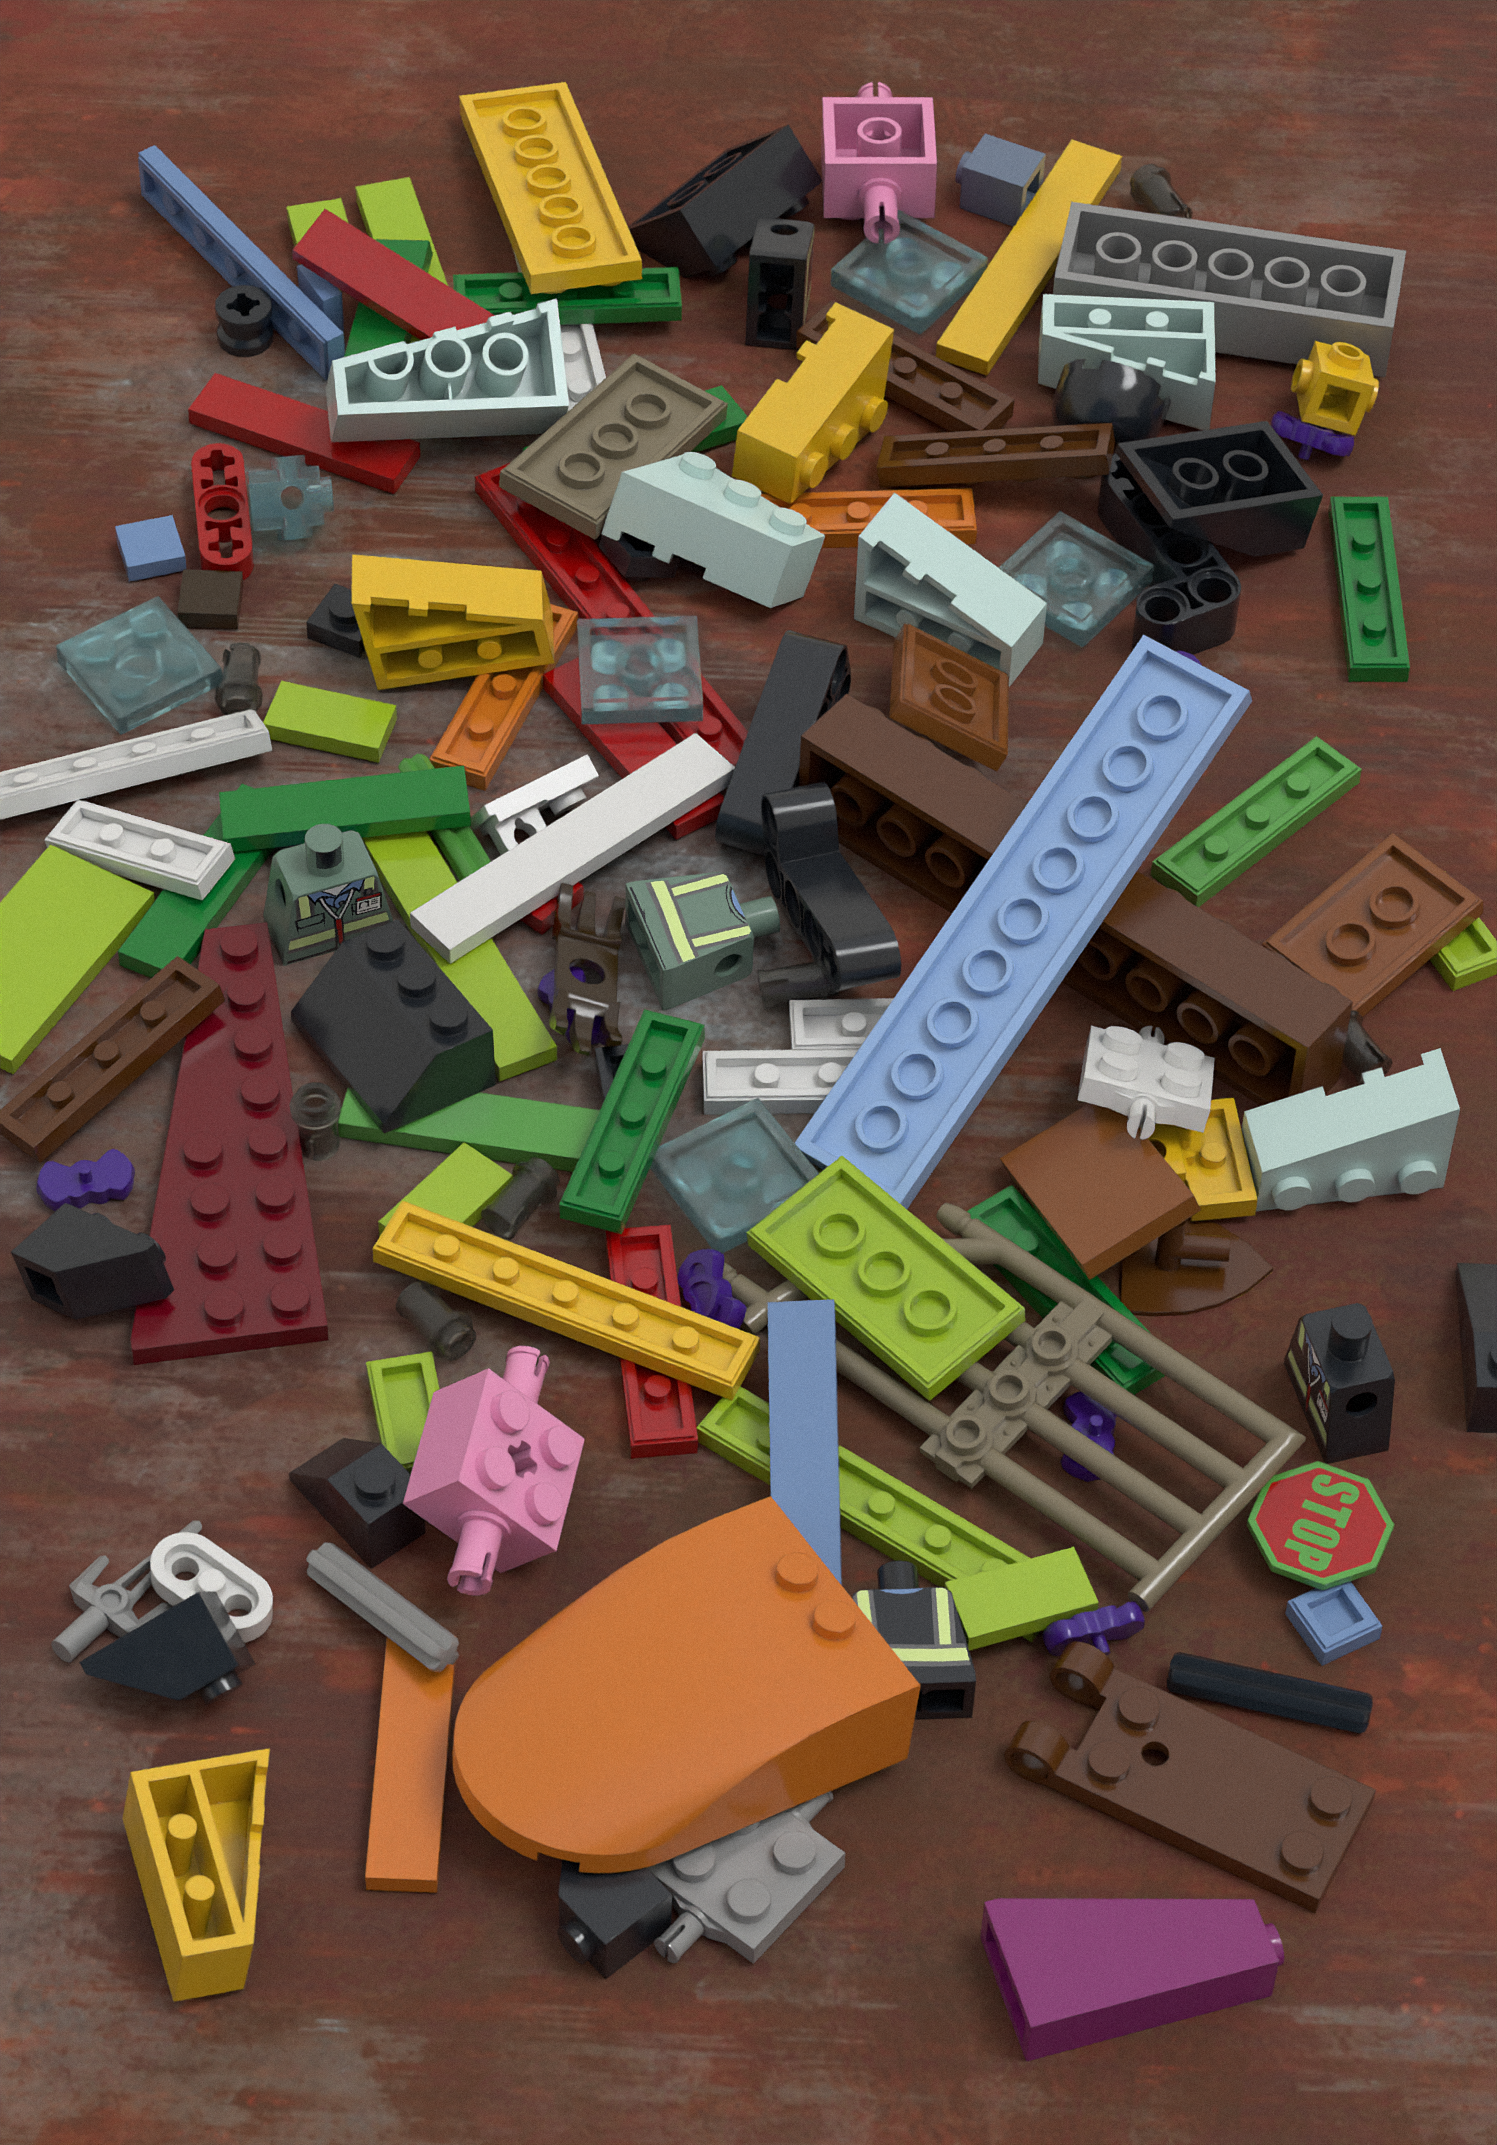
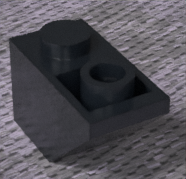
M67 1203L63 1204L11 1251L31 1300L75 1320L166 1299L174 1291L164 1265L166 1262L165 1253L152 1237L142 1232L135 1234L113 1224L100 1213L90 1214Z

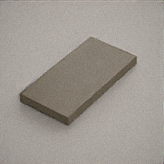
M633 353L500 472L499 487L587 536L596 539L602 533L621 473L690 452L726 419L728 403Z

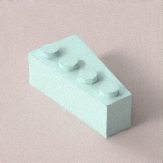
M557 299L539 303L536 309L512 315L510 311L488 317L486 323L461 330H456L455 327L437 331L434 332L433 337L406 344L402 341L333 360L325 388L331 442L543 434L564 416L569 408Z

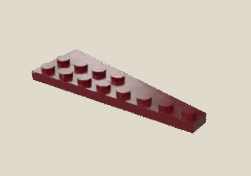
M267 922L205 929L198 970L220 985L225 1002L185 1037L149 1235L160 1245L165 1253L166 1262L164 1265L174 1291L166 1299L137 1305L131 1334L134 1365L329 1341Z

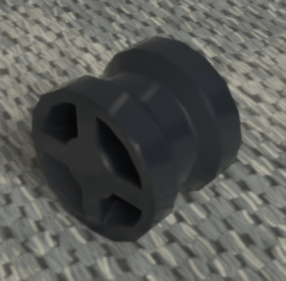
M251 285L230 287L220 293L215 303L216 318L219 322L217 338L220 347L228 354L237 357H252L268 350L274 339L273 324L270 321L272 317V301L269 295L261 288Z

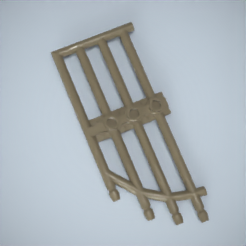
M944 1203L937 1212V1220L954 1235L960 1234L962 1236V1239H943L946 1243L972 1264L1001 1265L1056 1302V1307L1035 1328L1023 1322L1004 1338L1005 1341L1016 1348L993 1372L976 1362L955 1379L972 1390L973 1393L950 1416H947L836 1339L837 1372L928 1434L930 1437L920 1447V1453L933 1461L938 1470L955 1482L960 1480L972 1489L984 1475H987L1139 1580L1128 1592V1597L1131 1602H1136L1142 1611L1149 1612L1305 1442L1306 1437L979 1219H972L970 1213L961 1207ZM724 1262L723 1278L731 1284L732 1298L741 1301L747 1307L744 1321L739 1330L756 1335L768 1325V1302L803 1301L808 1298L789 1280L767 1292L742 1274L737 1275V1271ZM1114 1341L1266 1444L1242 1468L1090 1366V1364ZM1072 1385L1223 1487L1224 1490L1200 1514L1047 1409ZM1029 1429L1182 1535L1157 1560L1004 1454Z

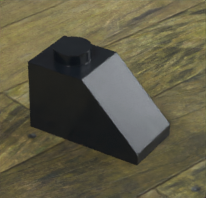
M342 1438L289 1473L290 1481L370 1569L426 1533L425 1519L403 1504L411 1474L382 1443Z
M200 1591L79 1662L87 1675L179 1701L202 1697L206 1705L214 1703L240 1688L243 1683L238 1674L255 1665L251 1654L216 1591Z
M562 1859L559 1887L558 1937L565 1950L574 1960L580 1964L588 1961L607 1979L653 1944L656 1938H659L671 1926L672 1894L647 1868L617 1873L579 1872V1862Z

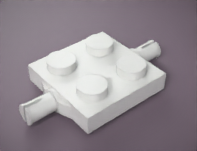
M1091 1026L1084 1051L1078 1093L1079 1101L1110 1108L1128 1116V1133L1135 1138L1138 1127L1141 1128L1139 1138L1141 1140L1149 1138L1153 1134L1155 1123L1175 1125L1204 1132L1211 1107L1215 1058L1205 1056L1200 1049L1186 1043L1174 1042L1168 1044V1046L1163 1045L1164 1034L1157 1027L1154 1037H1151L1152 1026L1142 1028L1139 1033L1119 1026H1111L1106 1029Z

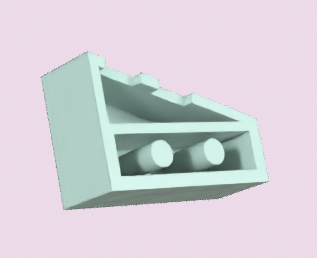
M1043 294L1038 349V384L1056 389L1064 365L1074 360L1085 359L1083 369L1099 370L1102 360L1117 362L1139 370L1155 379L1161 385L1158 396L1164 400L1169 395L1171 400L1166 420L1201 430L1210 429L1215 390L1214 302Z
M686 452L683 455L622 472L601 533L617 541L625 532L655 545L652 556L666 563H670L675 554L706 568L703 579L769 608L804 597L825 535L806 524L807 520L803 515L788 508L778 507L762 497L761 491L756 486L746 481L734 480L718 470L716 463L711 458L696 452Z
M896 493L889 498L858 536L854 619L893 637L897 636L904 623L910 624L1008 674L1009 687L1042 646L1047 603Z
M1441 1048L1421 1054L1424 1065L1387 1077L1384 1076L1382 1067L1362 1073L1365 1084L1326 1096L1323 1086L1244 1111L1241 1131L1257 1195L1256 1211L1271 1209L1294 1210L1311 1204L1334 1201L1357 1202L1367 1197L1397 1193L1420 1194L1430 1189L1443 1188L1460 1107Z

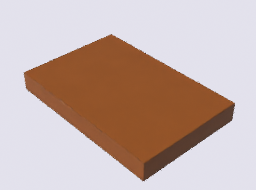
M904 623L894 639L889 718L998 772L1008 756V674L910 624Z
M1392 833L1264 941L1262 946L1269 951L1281 954L1295 967L1322 983L1332 985L1343 996L1353 1001L1349 1023L1354 1025L1483 914V900Z
M1091 1103L1078 1109L1000 1158L1007 1174L1089 1280L1201 1211L1194 1194L1149 1139H1139L1140 1128L1138 1127L1135 1138L1128 1133V1116L1110 1108Z

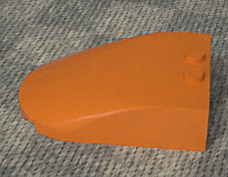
M770 1496L713 1518L674 1536L619 1568L549 1619L485 1670L466 1693L457 1714L452 1752L453 1771L460 1794L470 1812L489 1833L516 1852L535 1861L538 1860L539 1854L542 1853L558 1859L579 1862V1872L617 1873L633 1871L672 1859L907 1759L921 1685Z

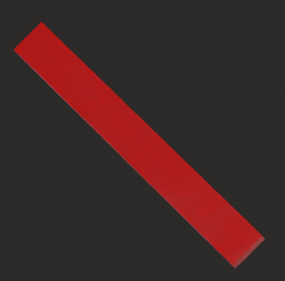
M511 462L476 476L475 492L537 570L542 571L545 580L568 609L578 612L580 624L674 742L679 744L697 733L736 767L748 731L593 539L500 488V472Z

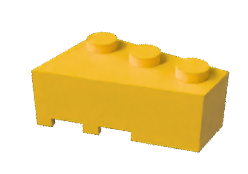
M836 302L826 314V321L829 322L828 330L819 342L814 344L806 340L798 350L797 359L803 361L797 371L787 383L776 379L737 431L732 477L751 483L759 490L789 504L794 502L809 487H816L821 482L825 472L839 459L845 460L851 454L855 445L868 432H876L882 425L888 410V403L884 400L894 329Z
M352 554V606L378 690L554 663L553 613L542 571Z
M269 1749L130 1772L123 1822L173 2002L240 1990L245 1987L254 1944L260 1871L259 1859L264 1822V1799Z

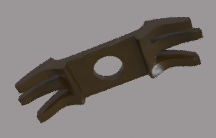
M561 883L552 939L555 940L556 945L554 995L549 1025L553 1030L564 1036L568 1028L567 1008L574 1009L573 1020L569 1030L571 1045L578 1054L589 1056L595 1015L602 1016L601 1026L597 1035L601 1045L606 1047L620 1046L623 1042L622 1035L618 1030L620 1002H617L618 950L622 941L620 930L625 910V898L614 897L603 937H599L596 935L595 930L596 893L585 891L575 930H572L570 920L573 885ZM575 965L590 967L599 973L603 982L599 984L584 983L575 978L569 968Z

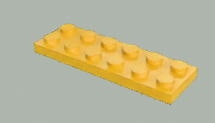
M566 82L459 96L461 119L530 293L558 294L567 289L595 285L615 286L624 281L642 279V259Z

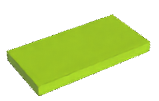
M50 844L0 902L1 1069L11 1074H14L121 948L155 902L154 892Z
M840 1156L746 1232L748 1246L811 1300L834 1299L836 1321L929 1401L1025 1322V1308L844 1156Z

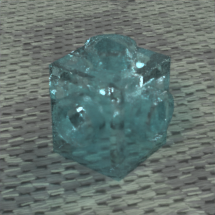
M305 455L269 458L271 470L246 472L252 531L277 529L278 540L313 537L312 526L325 525L323 512H334L331 477H320L319 466L306 467ZM289 486L296 487L301 493V502L294 509H287L281 502V494Z

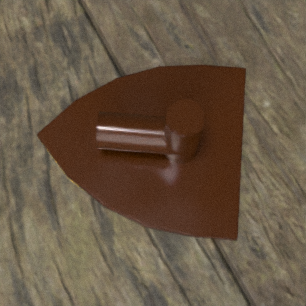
M1190 1217L1122 1260L1121 1302L1133 1315H1189L1217 1308L1248 1293L1273 1272V1267L1248 1242L1221 1225L1208 1220L1191 1221Z

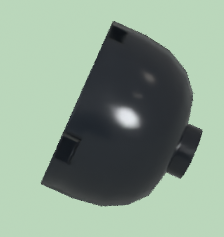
M1085 359L1074 360L1064 365L1052 403V416L1055 426L1112 423L1115 438L1113 455L1116 454L1115 451L1118 443L1158 437L1165 422L1171 400L1169 395L1164 400L1158 396L1161 385L1155 379L1135 368L1107 360H1102L1099 370L1083 369Z

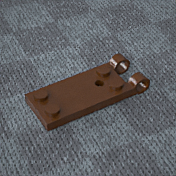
M1083 1642L1068 1643L1050 1672V1681L1057 1691L1066 1698L1080 1704L1091 1705L1099 1709V1712L1077 1751L1070 1748L1066 1739L1052 1727L1037 1721L1021 1723L1004 1752V1759L1007 1765L1017 1775L1030 1782L1055 1789L1316 1913L1373 1803L1376 1789L1114 1668L1109 1657L1090 1644ZM1145 1750H1157L1166 1755L1167 1762L1160 1766H1152L1143 1760L1141 1754Z

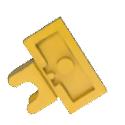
M1234 1098L1211 1100L1210 1113L1203 1133L1175 1125L1155 1124V1130L1148 1138L1149 1141L1194 1194L1201 1211L1191 1217V1221L1255 1215L1257 1195Z

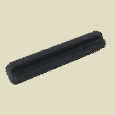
M1184 1652L1174 1653L1167 1676V1689L1174 1693L1356 1733L1366 1731L1369 1726L1373 1706V1698L1366 1692Z

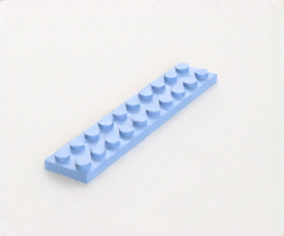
M1145 635L1142 636L793 1144L799 1156L823 1170L840 1156H844L903 1207L908 1209L1251 704L1252 698L1248 689Z

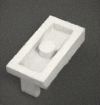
M587 754L484 805L471 817V827L474 831L480 829L483 836L489 834L498 851L503 855L518 845L514 839L516 827L526 831L530 837L547 826L540 811L550 807L556 816L587 799L583 789L599 775Z

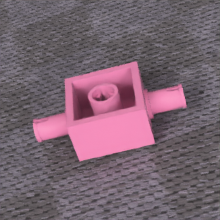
M873 82L861 87L857 97L822 98L821 162L824 218H842L845 220L864 218V234L868 240L877 244L879 243L878 229H883L884 244L896 239L900 231L898 219L935 218L937 155L933 97H892L890 88L878 82V97H874Z
M517 1346L508 1351L503 1378L488 1368L433 1393L403 1501L406 1507L458 1543L453 1566L449 1571L447 1580L451 1587L458 1585L457 1591L467 1595L479 1596L488 1593L492 1586L494 1569L502 1573L557 1551L585 1440L537 1404L544 1376L548 1371L550 1362L546 1355L539 1357L540 1350L529 1346Z

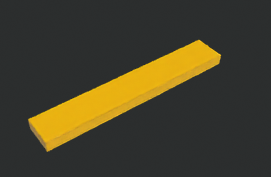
M1075 140L1070 141L937 342V358L986 376L989 374L1056 271L1071 202L1099 205L1121 171L1122 156Z
M403 1200L373 1247V1262L729 1400L734 1399L760 1352V1337Z

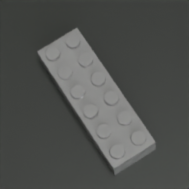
M1071 202L1054 277L1053 295L1214 302L1215 352L1298 364L1300 359L1308 360L1315 341L1333 345L1335 342H1344L1356 346L1364 354L1369 355L1373 376L1386 377L1406 251Z

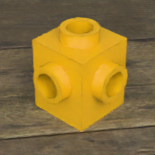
M1315 341L1308 360H1299L1291 383V391L1297 394L1301 421L1354 436L1357 434L1365 412L1371 411L1379 387L1378 379L1373 377L1369 355L1364 354L1356 346L1344 342H1335L1333 345Z

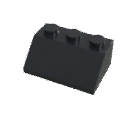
M788 124L726 149L630 224L628 229L637 250L665 267H678L680 276L687 278L707 271L709 276L713 277L738 261L735 251L743 245L746 248L751 247L758 219H777L779 216L781 219L791 217L810 203L806 195L822 183L823 180Z
M398 919L342 942L291 1010V1021L346 1088H349L383 1133H387L496 1085L493 1029Z

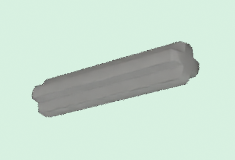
M324 1543L318 1550L312 1549L306 1558L309 1563L307 1575L433 1672H441L448 1664L453 1665L459 1657L456 1651L459 1644L458 1638L336 1545Z

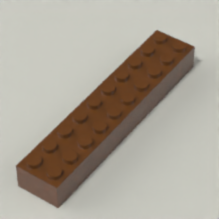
M848 694L801 735L799 786L823 781L827 784L836 809L839 844L950 913H953L1029 802L1022 797L1014 796L986 779L977 769L965 766L940 751L926 738L916 736L889 720L880 710L868 707ZM1138 870L1062 981V983L1139 1031L1146 1026H1152L1151 1037H1154L1156 1027L1159 1028L1164 1034L1163 1045L1168 1046V1044L1174 1042L1186 1043L1200 1049L1205 1056L1215 1058L1213 1077L1260 1106L1323 1086L1326 1095L1339 1081L1353 1001L1343 996L1332 985L1318 981L1289 963L1281 954L1267 950L1238 932L1230 923L1213 917L1187 901L1179 892L1162 886Z

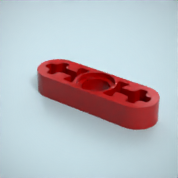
M223 443L209 444L197 450L191 460L201 570L241 571L244 581L251 575L254 569L244 459L241 452L231 445ZM224 470L225 485H214L213 471ZM228 507L238 512L234 517L226 520H216L207 515L213 509ZM231 542L232 557L221 558L220 543Z

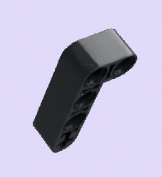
M1114 454L1110 473L1101 475L1097 513L1102 523L1150 586L1137 597L1132 649L1135 648L1143 635L1173 651H1184L1192 655L1224 644L1235 634L1241 593V583L1238 577L1210 541L1171 529L1117 454Z
M787 630L783 635L718 815L715 831V841L717 843L764 856L761 817L762 795L799 787L801 735L846 694L849 695L851 669L846 645Z
M823 781L763 794L761 798L764 858L771 892L836 991L900 977L901 956L895 933L839 851L836 809L827 784Z

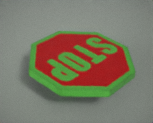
M1317 1461L1274 1475L1261 1489L1247 1520V1527L1272 1572L1320 1590H1325L1375 1573L1393 1532L1394 1523L1369 1479Z

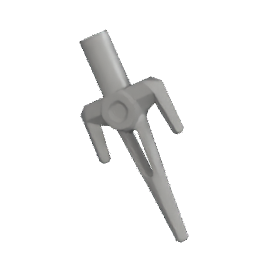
M192 1521L178 1533L191 1532L198 1534L202 1530V1524L200 1521ZM151 1555L113 1584H106L101 1587L92 1585V1583L107 1566L109 1559L107 1556H99L69 1585L74 1603L84 1612L52 1641L51 1645L57 1656L65 1662H71L104 1630L107 1629L121 1638L171 1608L169 1603L163 1602L140 1619H137L132 1610L135 1603L152 1584L151 1571L132 1591H128L125 1588L151 1568Z

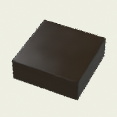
M183 569L177 612L179 627L238 629L243 594V573L241 571Z

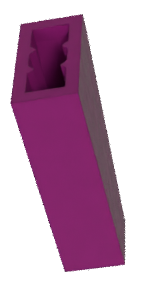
M998 1898L984 1902L980 1938L1026 2062L1270 1997L1273 1993L1278 1966L1284 1964V1950L1279 1933L1273 1923L1264 1925L1254 1899Z

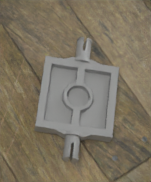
M827 1792L672 1859L646 1867L672 1894V1905L679 1915L675 1922L654 1941L657 1951L663 1957L668 1953V1961L677 1963L680 1957L702 1935L728 1944L754 1964L845 1868V1852L813 1830L809 1824L827 1803L833 1800L832 1792Z

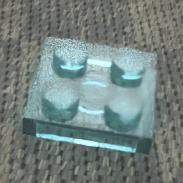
M898 210L900 231L896 239L884 244L883 229H878V244L871 242L867 238L864 239L831 269V286L921 335L978 282L987 268L988 257Z
M1061 511L999 567V569L1047 603L1046 627L1082 648L1153 582L1154 574L1153 564Z
M159 596L56 645L58 663L120 735L223 684L222 668Z
M697 616L577 619L582 724L703 721Z
M759 1098L659 1146L650 1167L712 1249L721 1253L748 1241L746 1232L819 1174Z

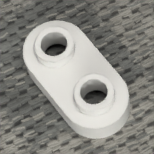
M181 1532L172 1534L156 1545L150 1560L151 1582L154 1590L162 1599L175 1606L197 1592L216 1591L227 1613L234 1609H243L249 1612L248 1615L241 1617L230 1616L244 1643L260 1637L268 1629L273 1617V1595L269 1584L260 1575L209 1539L196 1533ZM181 1572H191L196 1575V1577L187 1581L179 1580L175 1576Z

